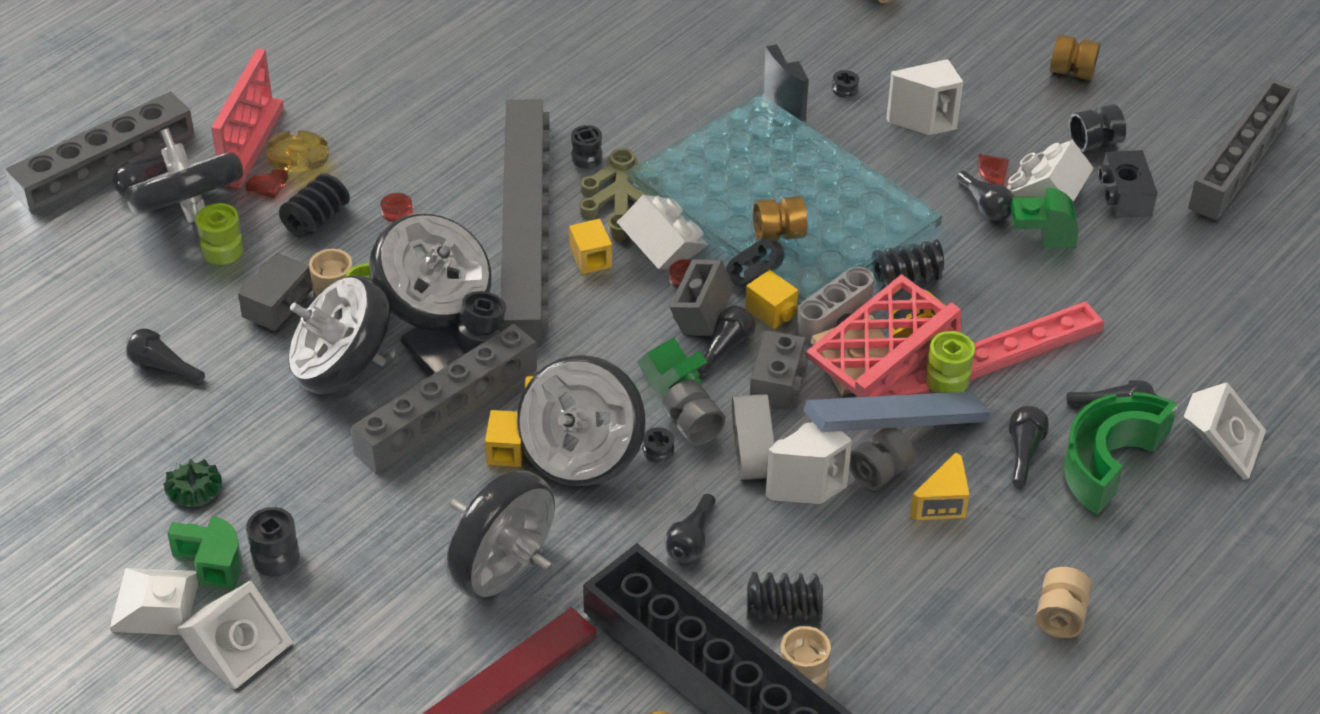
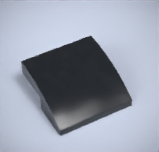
M778 44L766 46L763 94L775 111L785 120L798 128H805L809 79L799 61L786 62Z
M416 327L404 334L400 341L430 375H433L466 354L456 344L457 327L447 330H427Z

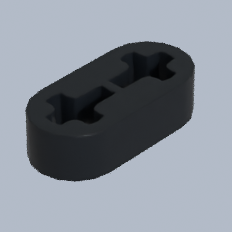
M760 240L745 249L728 263L727 272L734 285L747 286L768 270L773 272L779 268L785 258L784 248L777 241ZM766 249H771L772 253L768 256L769 260H760L767 255ZM742 265L751 266L744 271L745 277H741L740 273L743 271Z

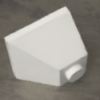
M1228 382L1193 393L1184 418L1203 441L1243 480L1249 479L1266 429Z
M126 568L110 625L111 632L180 635L176 628L191 616L198 587L196 571Z
M252 581L243 584L206 605L176 628L195 657L232 689L238 688L293 644V641Z

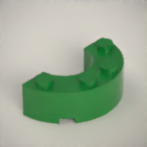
M1133 392L1132 397L1116 398V394H1110L1092 401L1078 413L1070 429L1064 458V474L1072 493L1084 507L1098 515L1117 493L1123 466L1112 458L1109 452L1126 446L1140 447L1154 452L1171 432L1177 403L1157 395Z

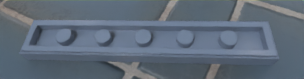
M972 391L807 400L803 409L821 432L987 422L991 411Z

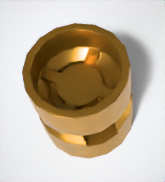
M1058 34L1052 54L1050 72L1062 75L1073 72L1076 78L1091 81L1099 55L1100 42L1083 39L1078 43L1075 37Z
M801 196L781 198L779 203L774 199L754 201L753 227L757 241H778L782 235L786 240L805 238L808 221L803 198Z

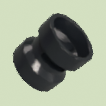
M583 125L575 128L571 134V144L573 147L571 157L573 164L582 169H591L599 166L603 159L601 131L592 125Z

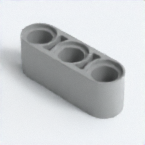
M852 267L804 300L798 308L797 336L805 337V343L812 344L811 339L813 335L835 328L837 320L841 316L849 313L853 314L872 298L873 273L864 267Z
M768 395L732 396V420L740 480L767 479L769 448L774 444Z

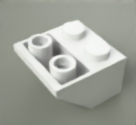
M946 59L892 71L887 121L926 135L957 129L963 80L950 61Z
M1073 140L1063 144L1054 143L1041 153L1036 154L1032 152L1026 155L1020 161L1021 166L1018 171L1008 180L1009 185L1007 188L1014 194V197L1045 198L1046 188L1057 189L1066 193L1074 202L1094 168Z
M642 195L617 221L621 228L658 269L672 270L708 245L702 238L704 233L700 227L692 221L688 222L681 215L683 209L672 198Z
M808 422L784 440L776 441L769 448L766 497L774 501L822 504L847 487L852 440L842 431L821 432L813 422Z

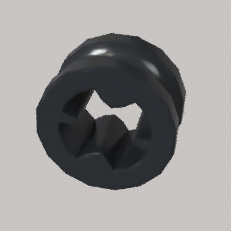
M841 70L833 75L831 90L836 96L848 98L857 94L859 76L849 70Z
M661 427L651 428L646 431L643 437L644 456L652 462H665L669 460L674 453L673 434ZM655 443H662V447H655Z

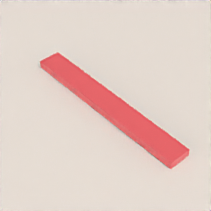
M1085 301L974 342L975 353L970 380L1103 331L1105 322ZM928 360L920 364L883 396L935 393L927 386L925 380Z

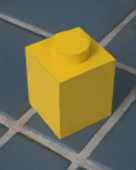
M595 219L569 225V249L581 275L612 268V243L601 220Z
M768 270L746 286L745 309L773 330L784 322L790 321L797 314L798 289L771 270Z
M490 411L485 438L486 465L522 467L524 451L521 447V439L517 433V412Z

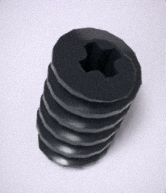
M322 173L315 180L308 183L306 187L299 190L289 201L280 206L279 217L286 229L294 236L300 238L303 237L304 232L313 233L316 230V226L323 225L325 219L328 220L333 216V212L336 213L341 210L342 205H347L350 202V194L340 180L330 174Z
M937 239L933 243L930 241L922 242L920 246L914 243L910 244L908 248L905 246H898L896 250L886 248L883 253L880 250H875L872 253L871 259L873 274L876 281L883 282L885 287L901 274L908 277L914 284H917V275L921 276L924 283H929L930 273H933L936 281H940L942 279V271L944 270V253L941 243Z
M752 572L747 583L746 618L748 619L751 610L755 609L759 620H763L767 609H770L773 619L778 620L783 609L786 610L790 621H793L797 610L801 611L803 620L808 621L812 610H815L818 620L822 621L823 584L820 583L816 573H812L808 584H806L802 573H797L794 582L791 583L788 574L782 572L779 582L776 583L773 573L767 572L763 583H761L758 573Z

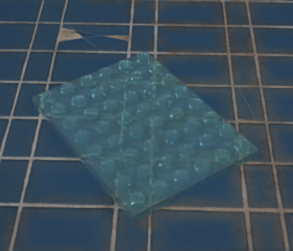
M760 93L627 171V180L645 194L675 200L683 209L681 215L688 222L692 221L698 225L704 233L703 236L732 257L737 256L757 242L753 227L754 201L774 199L779 203L781 198L801 196L807 211V235L805 238L786 240L783 235L780 236L777 242L783 246L785 258L782 265L773 271L798 289L797 304L799 305L852 267H864L873 271V251L880 250L883 253L886 248L896 250L898 246L908 247L940 226L942 221L940 213ZM766 249L767 255L760 260H769L768 256L772 253L771 249Z

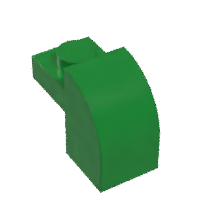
M1046 188L1045 198L1012 197L1011 211L1014 229H1040L1043 248H1076L1078 238L1077 218L1074 203L1066 193L1057 189Z
M675 337L650 350L637 361L649 383L663 397L672 387L685 380H695L700 385L703 384L698 370L707 363L701 351L687 358Z
M215 516L211 517L208 527L192 523L172 522L167 532L172 556L194 559L199 585L235 590L243 563L238 536L234 527L224 519Z

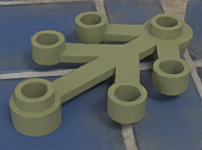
M617 148L611 152L605 168L581 180V193L590 198H584L580 201V215L586 219L595 218L599 214V207L615 197V211L608 218L607 230L613 240L618 242L626 241L629 235L621 228L617 221L627 212L628 198L636 202L642 195L661 196L663 193V183L660 179L651 177L638 167V159L632 150ZM616 176L614 183L600 191V184ZM628 176L644 186V193L628 182Z

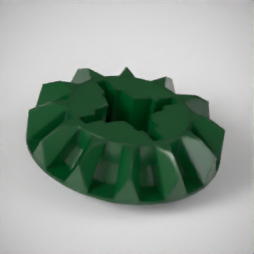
M190 458L188 464L181 465L176 463L174 471L166 472V481L163 485L165 494L171 502L179 506L196 507L208 503L218 495L222 487V478L216 465H209L205 459L195 463ZM194 476L197 480L196 484H194V489H191V485L188 482L189 478Z

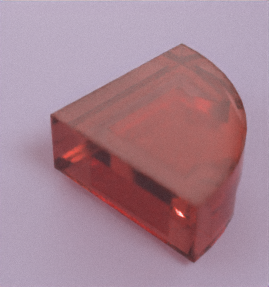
M979 154L977 168L980 175L993 185L1000 184L1004 186L1009 159Z
M273 169L271 170L272 173L259 177L256 174L245 182L246 191L275 199L289 179L288 171Z

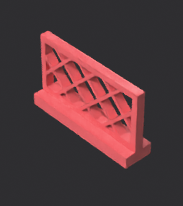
M256 49L211 127L216 156L234 152L240 158L243 165V177L225 186L241 188L284 110L283 99L272 97L266 50Z
M901 274L806 351V356H808L810 361L854 393L856 397L883 396L928 359L931 340L937 334L944 331H961V309L952 302L945 306ZM902 288L912 295V300L892 301V295ZM913 309V319H892V310ZM916 309H932L937 314L932 318H917ZM874 310H889V319L868 320V315ZM893 328H913V334L908 338H893ZM865 329V339H845L844 334L849 330ZM869 329H889V338L869 339ZM865 348V358H845V349ZM869 348H890V352L885 357L869 358ZM826 349H841V358L826 359L820 354ZM865 367V373L857 380H854L845 373V368Z

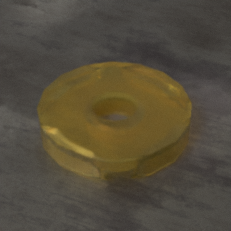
M305 130L298 131V135H290V131L281 132L274 135L267 142L266 158L270 164L278 169L291 172L314 170L323 166L328 161V142L317 133Z

